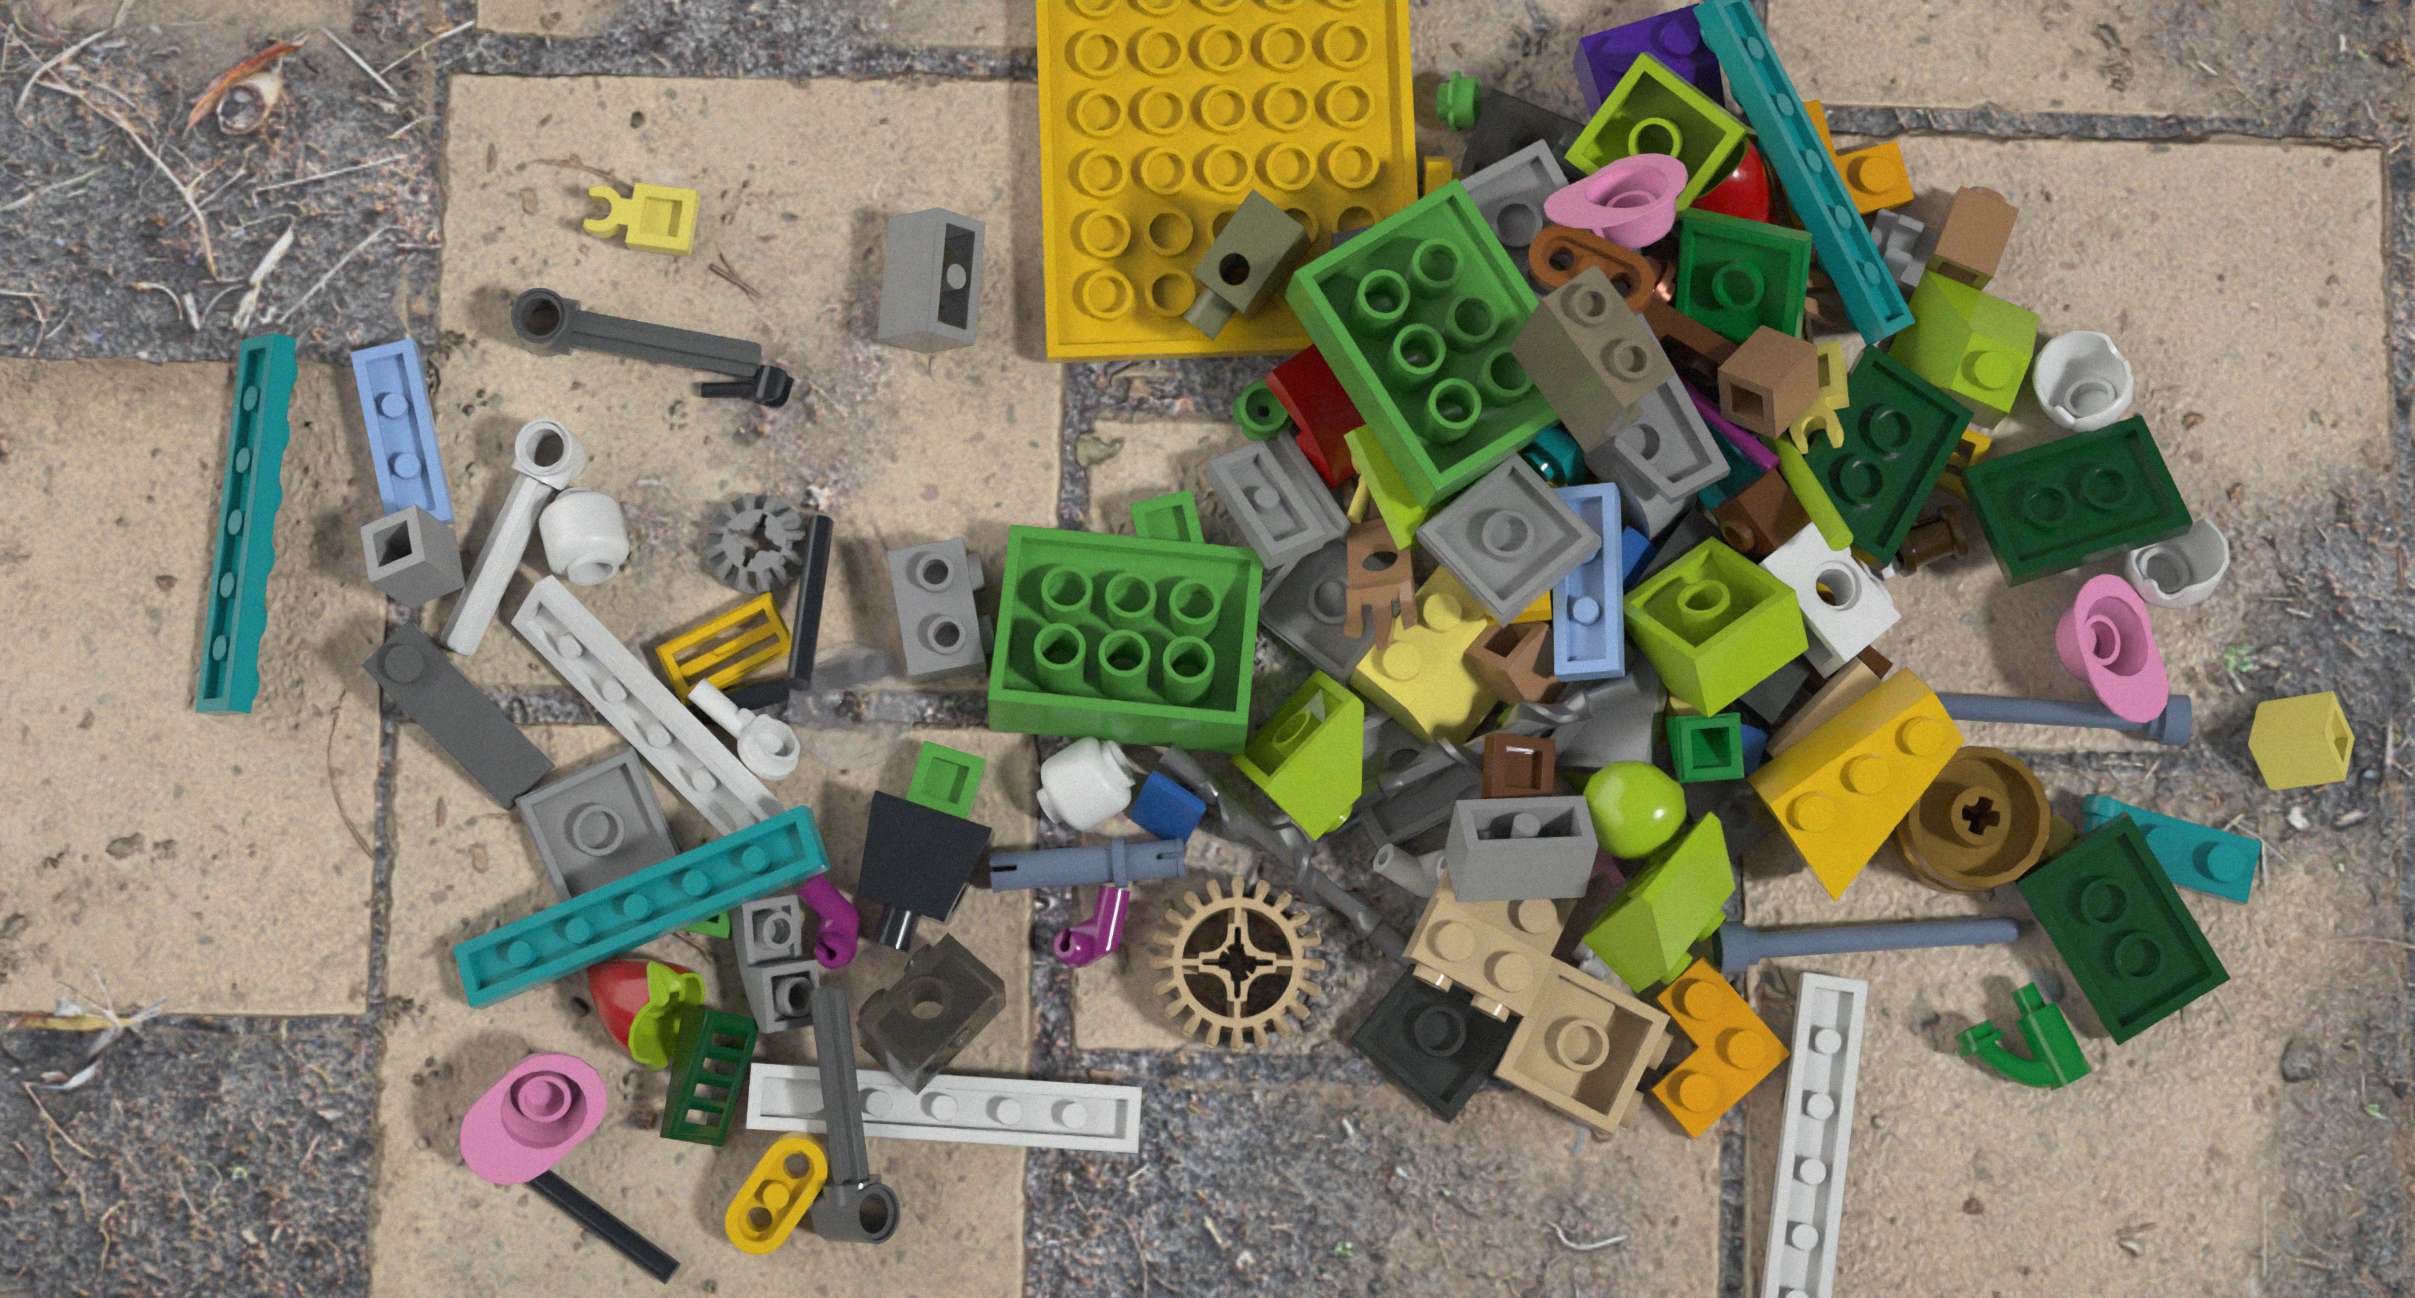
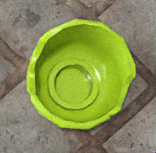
M1639 760L1611 762L1590 777L1582 794L1586 798L1598 845L1605 852L1618 858L1636 860L1659 855L1678 841L1688 818L1684 791L1681 785L1650 762H1640Z

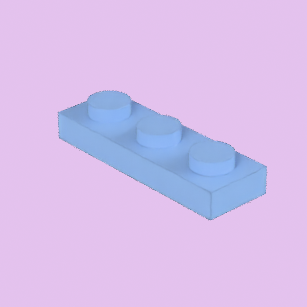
M413 338L350 352L385 517L416 504L445 525L456 524L418 344Z
M1615 482L1552 488L1601 537L1602 546L1553 587L1554 675L1560 682L1625 677L1620 489Z

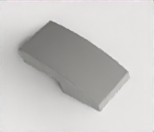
M783 893L763 896L731 909V926L740 973L760 1032L768 1034L812 1026L810 994L813 989L820 987L817 959L803 958L798 895Z

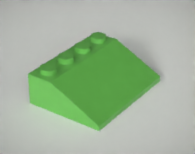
M1458 178L1294 271L1284 295L1285 299L1423 511L1478 479L1562 421L1509 350L1540 302Z
M1010 524L988 692L989 730L1078 739L1092 736L1100 741L1111 740L1118 743L1168 748L1175 743L1181 749L1244 755L1263 562L1253 548Z

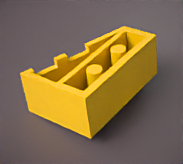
M1905 667L1755 771L1746 780L1809 873L1836 902L1964 743L1965 739L1934 691L1910 669Z

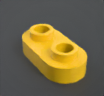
M793 1131L779 1136L768 1147L734 1196L726 1212V1233L730 1241L738 1249L753 1255H763L773 1252L785 1242L822 1189V1185L825 1183L829 1173V1154L824 1144L818 1138L806 1132ZM791 1154L803 1155L809 1163V1168L801 1173L793 1172L786 1164V1157ZM754 1207H764L770 1211L772 1221L766 1225L756 1224L750 1218L749 1211Z

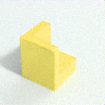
M2334 691L2261 702L2257 706L2248 746L2268 788L2271 790H2282L2345 781L2355 738Z

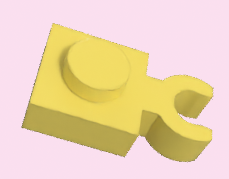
M635 182L633 197L630 200L621 198L614 189L608 186L598 185L590 187L589 196L593 202L606 203L612 207L610 215L604 220L584 219L583 226L590 235L597 238H610L617 235L620 231H627L625 243L631 250L691 257L700 196L697 190Z
M1839 340L1815 344L1817 345L1819 396L1790 425L1791 437L1800 454L1808 453L1807 438L1810 433L1817 429L1827 430L1833 448L1842 446L1844 432L1833 410L1849 407L1845 353Z

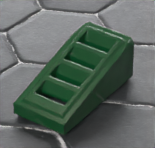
M682 1009L660 1138L718 1147L723 1146L756 1045L759 1028L755 1019L709 1010ZM714 1033L722 1034L720 1047L710 1045ZM705 1058L717 1060L715 1073L702 1071ZM697 1084L713 1086L711 1099L693 1096ZM688 1110L708 1112L706 1125L685 1122Z

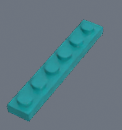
M1706 0L1692 10L1700 23L1701 37L1705 45L1716 54L1729 79V89L1734 101L1745 110L1758 135V145L1763 157L1774 166L1785 187L1788 205L1792 213L1803 222L1807 232L1813 233L1812 242L1816 247L1817 261L1825 274L1832 278L1844 301L1845 313L1850 325L1861 334L1867 346L1915 323L1908 306L1884 260H1882L1883 258L1750 1Z
M277 333L241 340L195 713L213 716L251 714L252 702L259 690L260 676L257 670L260 638L263 636L267 626V610L264 606L267 579L275 561V549L272 545L274 521L283 496L282 485L279 482L283 451L286 449L290 438V425L287 421L290 391L296 382L298 373L297 362L294 359L297 339Z
M805 805L798 806L454 946L453 951L470 1008L483 1010L830 870L831 866L812 809Z

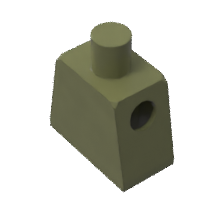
M1252 189L1195 268L1192 275L1205 289L1183 318L1211 340L1216 338L1235 311L1249 322L1253 320L1313 245L1305 228L1256 190ZM1239 267L1250 268L1249 276L1245 282L1236 286L1228 284V276L1234 269Z

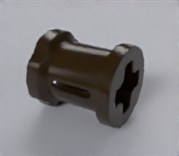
M1950 505L1938 507L1934 516L1913 522L1895 554L1901 566V572L1899 573L1904 578L1914 575L1917 567L1947 557H1951L1954 561L1967 557L1968 548L1964 530L1955 510Z

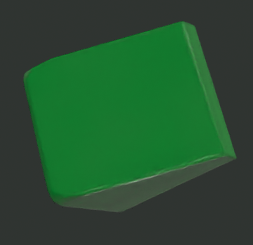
M1717 712L1710 718L1702 713L1666 716V730L1678 783L1744 778L1739 712Z

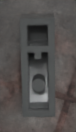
M409 620L361 665L417 723L507 810L510 811L516 805L515 799L528 794L556 766L424 631Z

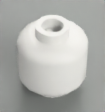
M586 487L566 489L556 496L555 501L545 508L539 518L540 534L550 569L558 576L569 579L573 584L591 586L609 580L616 575L619 566L623 564L629 554V540L619 505L607 494L596 491L592 492Z
M1085 736L1051 756L1042 764L1040 771L1043 788L1037 791V798L1042 809L1053 823L1058 824L1064 820L1073 829L1086 832L1121 812L1129 805L1131 801L1130 787L1136 783V777L1126 756L1113 741L1108 740L1103 743L1095 737Z

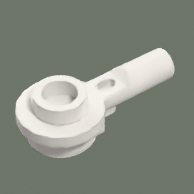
M705 678L687 696L737 739V751L741 761L752 773L763 779L777 781L783 780L794 771L798 763L800 742L796 733L787 724L772 719L768 714H761L756 717L750 710L746 708L740 709Z

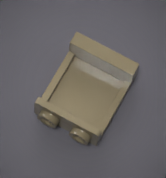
M1596 265L1589 267L1544 297L1509 348L1586 454L1637 421L1644 413L1638 402L1667 382L1675 373L1672 364L1600 267Z

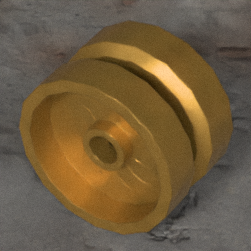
M1966 746L1955 752L1890 834L1899 860L1917 881L1943 894L1971 896L2016 880L2038 861L2049 838L2051 808L2041 781L2022 760L1998 748ZM1962 812L1968 813L1973 817L1975 821L1973 833L1968 830L1971 821L1962 820Z

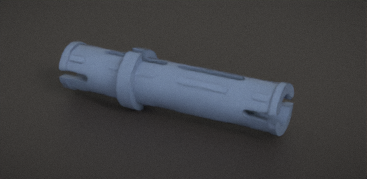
M1125 837L1111 838V845L1007 853L990 852V867H993V872H990L993 893H1000V891L1112 882H1114L1115 888H1129V881L1178 877L1179 879H1186L1183 837L1176 838V840L1126 843Z

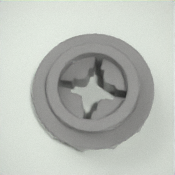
M746 493L743 497L730 503H723L720 512L708 524L705 552L713 571L727 586L747 594H765L784 587L802 568L807 535L806 529L795 509L776 496ZM763 519H766L764 523L766 527L765 537L769 542L773 543L775 548L781 551L779 553L773 550L769 552L759 550L754 559H750L746 568L745 566L748 561L746 559L747 549L732 535L733 533L753 535L757 526L761 527Z

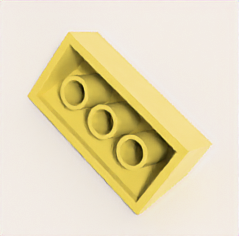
M1440 564L1415 594L1418 612L1417 624L1404 631L1400 613L1395 619V633L1391 646L1387 649L1377 650L1375 643L1356 666L1349 682L1377 706L1391 714L1397 722L1427 746L1443 736L1456 744H1464L1499 701L1464 652L1487 626L1486 612Z

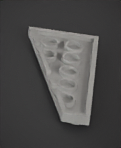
M1544 139L1460 181L1539 302L1551 292L1541 288L1530 274V245L1534 237L1542 229L1556 224L1546 217L1544 210L1546 200L1553 193L1570 185ZM1564 254L1555 255L1549 261L1550 266L1557 271H1566L1574 264L1572 259ZM1624 280L1612 282V285L1621 297L1631 294ZM1643 313L1637 315L1636 317L1666 356ZM1676 372L1667 382L1638 402L1644 413L1637 421L1603 443L1670 505L1728 476L1730 472L1728 463Z

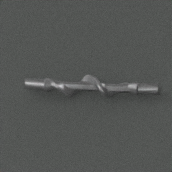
M1630 671L1625 674V677H1616L1587 690L1580 687L1562 703L1549 705L1524 699L1511 709L1500 729L1487 734L1498 732L1533 736L1565 724L1595 720L1597 713L1641 696V690L1633 672ZM1485 735L1465 744H1456L1443 736L1429 744L1406 767L1399 770L1378 771L1376 777L1362 782L1361 795L1352 804L1350 815L1384 801L1391 803L1408 787L1461 764L1476 774H1483Z
M1173 743L1158 763L1193 791L1196 797L1204 802L1213 804L1219 810L1222 828L1225 833L1246 846H1263L1296 874L1294 887L1296 893L1312 906H1329L1341 911L1349 917L1361 940H1370L1404 970L1411 964V962L1401 957L1409 940L1384 919V913L1372 909L1369 900L1360 892H1345L1311 864L1310 845L1297 826L1283 823L1268 828L1226 792L1215 772L1210 773L1178 745Z

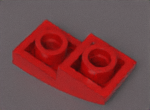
M1313 343L1273 369L1264 382L1302 430L1294 441L1333 490L1357 474L1353 468L1351 461L1352 453L1344 435L1353 429L1366 425V422Z

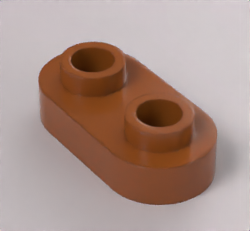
M1553 224L1542 229L1531 242L1529 249L1530 274L1534 281L1544 290L1552 293L1589 267L1596 265L1600 267L1611 283L1616 280H1624L1630 283L1633 288L1632 293L1622 298L1635 316L1641 314L1650 304L1654 292L1655 277L1651 265L1640 254L1581 228H1571L1560 224ZM1564 254L1569 256L1574 264L1566 271H1557L1550 266L1549 261L1555 255Z

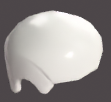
M2084 330L2067 332L2052 338L2035 357L2032 380L2039 404L2053 422L2065 430L2072 429L2075 432L2095 431L2115 422L2132 402L2134 377L2131 375L2129 360L2125 359L2116 349L2111 338L2102 332Z
M2202 518L2193 523L2189 533L2123 553L2124 574L2127 582L2147 602L2166 609H2182L2203 602L2211 595L2230 563L2227 539L2214 522L2207 518Z

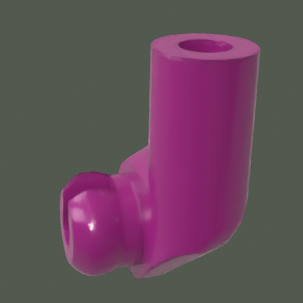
M820 873L812 877L796 894L819 917L814 951L817 961L825 968L839 969L849 964L855 957L858 946L860 918L856 908Z
M1099 885L1093 917L1070 929H1064L1055 936L1053 941L1055 957L1071 968H1083L1114 952L1120 944L1131 891Z

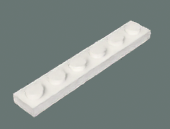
M552 574L535 583L511 624L723 836L788 811Z
M1807 972L1800 973L1761 1298L1832 1297L1868 981Z
M751 1063L746 1129L827 1134L819 1067ZM856 1070L864 1136L1138 1153L1142 1087Z

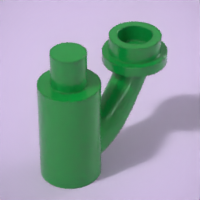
M2034 982L2026 984L2010 993L2022 1014L2014 1022L2034 1058L2033 1060L2021 1058L1998 1046L1995 1041L2001 1039L2004 1035L2000 1029H1994L1989 1019L1954 1036L1960 1047L1956 1050L1960 1058L1972 1054L2004 1077L2027 1087L2050 1088L2053 1091L2080 1079L2092 1071L2055 1000L2045 1004Z

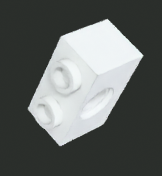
M1813 521L1758 565L1796 590L1809 646L1803 654L1824 679L1850 661L1902 618L1893 607V600L1888 590L1879 581L1865 574L1851 557L1850 547L1848 546L1842 551H1832ZM1816 583L1827 586L1833 592L1836 606L1828 605L1820 599L1816 591Z

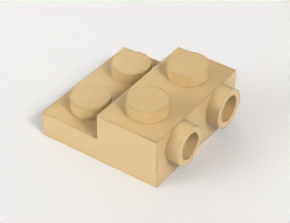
M1446 866L1401 957L1417 965L1412 974L1415 978L1448 993L1451 984L1474 995L1470 1006L1491 1018L1505 1023L1509 1014L1514 1017H1526L1555 959L1551 957V954L1577 900L1573 898L1456 902L1448 866Z
M1555 958L1527 1016L1521 1017L1493 1075L1549 1103V1106L1606 1135H1612L1618 1125L1627 1129L1639 1110L1644 1094L1635 1089L1646 1066L1656 1070L1669 1048L1672 1035L1664 1032V1029L1671 1016Z

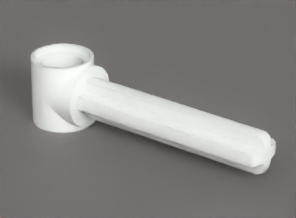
M547 418L533 420L521 429L516 438V458L511 469L518 472L519 475L466 582V587H464L440 636V643L465 656L475 654L553 490L564 491L568 482L574 480L581 473L585 465L586 452L582 441L555 420ZM550 438H562L564 451L560 460L551 466L541 467L538 462L540 446Z

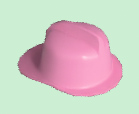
M1658 153L1629 156L1616 160L1593 175L1550 195L1544 204L1546 217L1556 224L1571 228L1589 229L1592 234L1629 250L1648 246L1662 239L1671 230L1676 216V196L1685 188L1688 174L1685 165L1673 156Z
M2101 574L2088 579L2078 591L2075 603L2065 609L2058 621L2055 631V643L2060 662L2068 673L2095 690L2098 698L2112 713L2128 722L2144 724L2159 717L2167 705L2169 691L2165 667L2152 634L2145 604L2134 587L2119 576Z
M560 1052L531 1054L517 1061L506 1075L481 1095L464 1115L459 1131L461 1155L470 1170L487 1182L502 1185L529 1182L551 1168L578 1143L587 1138L602 1122L607 1107L606 1085L597 1070L580 1057Z

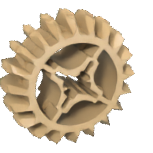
M1233 877L1231 884L1232 896L1222 898L1219 884L1216 880H1211L1206 884L1207 894L1211 902L1202 906L1197 895L1192 891H1188L1183 896L1186 906L1192 912L1187 919L1176 910L1169 909L1166 912L1165 919L1169 924L1179 929L1175 937L1165 932L1155 933L1154 943L1160 947L1171 949L1170 957L1158 956L1151 958L1150 969L1170 971L1171 979L1154 984L1153 991L1156 996H1164L1175 991L1178 1000L1169 1004L1164 1009V1014L1168 1019H1172L1186 1009L1192 1015L1182 1029V1034L1190 1038L1193 1036L1202 1023L1210 1027L1205 1041L1207 1048L1215 1049L1219 1041L1220 1031L1232 1033L1230 1041L1231 1052L1240 1053L1243 1047L1242 1033L1253 1032L1255 1045L1259 1050L1268 1047V1037L1264 1027L1272 1024L1277 1034L1285 1039L1291 1035L1292 1031L1282 1015L1289 1011L1296 1018L1303 1021L1309 1016L1310 1011L1307 1007L1295 999L1298 993L1309 997H1318L1320 995L1321 987L1303 979L1305 972L1317 973L1325 969V961L1319 958L1305 959L1304 950L1317 947L1321 944L1322 940L1318 933L1299 937L1296 930L1304 926L1310 919V915L1306 910L1298 912L1290 920L1282 914L1289 907L1292 896L1288 892H1283L1278 897L1274 906H1271L1264 902L1269 891V883L1266 881H1259L1254 898L1243 896V878ZM1228 913L1227 939L1220 948L1211 952L1184 954L1190 938L1202 924L1216 916ZM1247 914L1255 915L1270 923L1284 939L1290 955H1276V953L1262 952L1255 948L1248 936ZM1235 932L1240 933V948L1243 949L1245 959L1255 961V964L1271 965L1256 966L1253 974L1245 971L1247 980L1240 982V998H1235L1234 981H1231L1229 970L1219 969V966L1203 965L1204 963H1218L1222 955L1229 959L1230 954L1228 950L1234 948ZM1183 974H1199V976L1212 977L1221 982L1226 990L1227 1017L1215 1014L1202 1006L1190 992ZM1274 975H1291L1286 991L1272 1007L1260 1014L1247 1017V992L1254 981L1263 977H1274Z

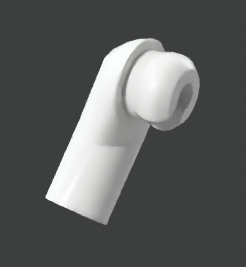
M1389 843L1378 851L1373 862V868L1377 873L1415 895L1428 898L1432 896L1447 866L1445 849L1413 857Z

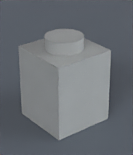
M416 504L360 527L369 584L409 609L466 587L456 532Z

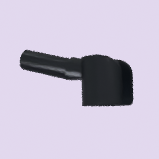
M760 365L754 384L743 381L702 383L701 396L702 398H742L743 400H752L768 408L779 409L786 404L794 379L789 377L787 372L781 368Z

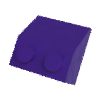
M1700 3L1580 38L1572 64L1591 120L1642 52L1651 53L1726 110L1719 60L1716 54L1705 45L1700 33V23L1692 10L1700 5Z

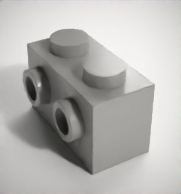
M940 207L889 218L877 340L923 354L975 345L985 222Z
M962 537L886 551L908 674L913 685L988 672L986 654L994 653L995 634L991 615L979 616L974 592L986 590L980 554L967 555Z
M1585 796L1456 800L1444 853L1456 902L1585 897L1598 843Z

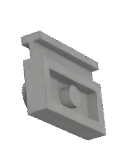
M1288 430L1279 433L1278 439L1265 443L1264 440H1260L1208 461L1205 476L1267 570L1320 550L1325 542L1337 538L1339 542L1347 539L1351 523Z

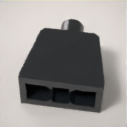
M875 790L871 803L858 884V895L862 899L884 906L872 942L909 953L921 918L948 926L993 844L996 836L994 830L991 827Z

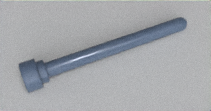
M1935 693L1952 720L2143 731L2145 737L2155 738L2159 745L2175 746L2187 745L2192 725V706L2188 695L2168 694L2167 705L2159 717L2143 724L2128 722L2112 713L2104 703Z
M1998 917L1758 933L1755 926L1745 927L1743 921L1722 922L1712 933V948L1715 967L1720 974L1743 973L1747 971L1748 966L1758 965L1760 958L2011 943L2021 937L2023 928L2020 921L2016 918Z

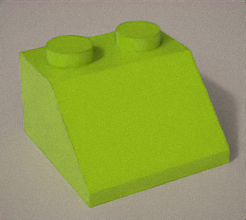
M1642 52L1564 158L1585 174L1591 176L1616 160L1637 154L1658 153L1675 157L1685 165L1688 179L1685 188L1676 196L1674 225L1749 130V127L1651 53Z
M1713 536L1623 597L1624 627L1667 689L1708 718L1809 648L1796 590Z
M1711 811L1684 830L1677 842L1659 855L1648 857L1581 939L1637 994L1657 980H1661L1665 985L1675 980L1693 959L1686 951L1695 939L1699 943L1703 942L1721 925L1727 916L1720 907L1736 887L1720 820Z

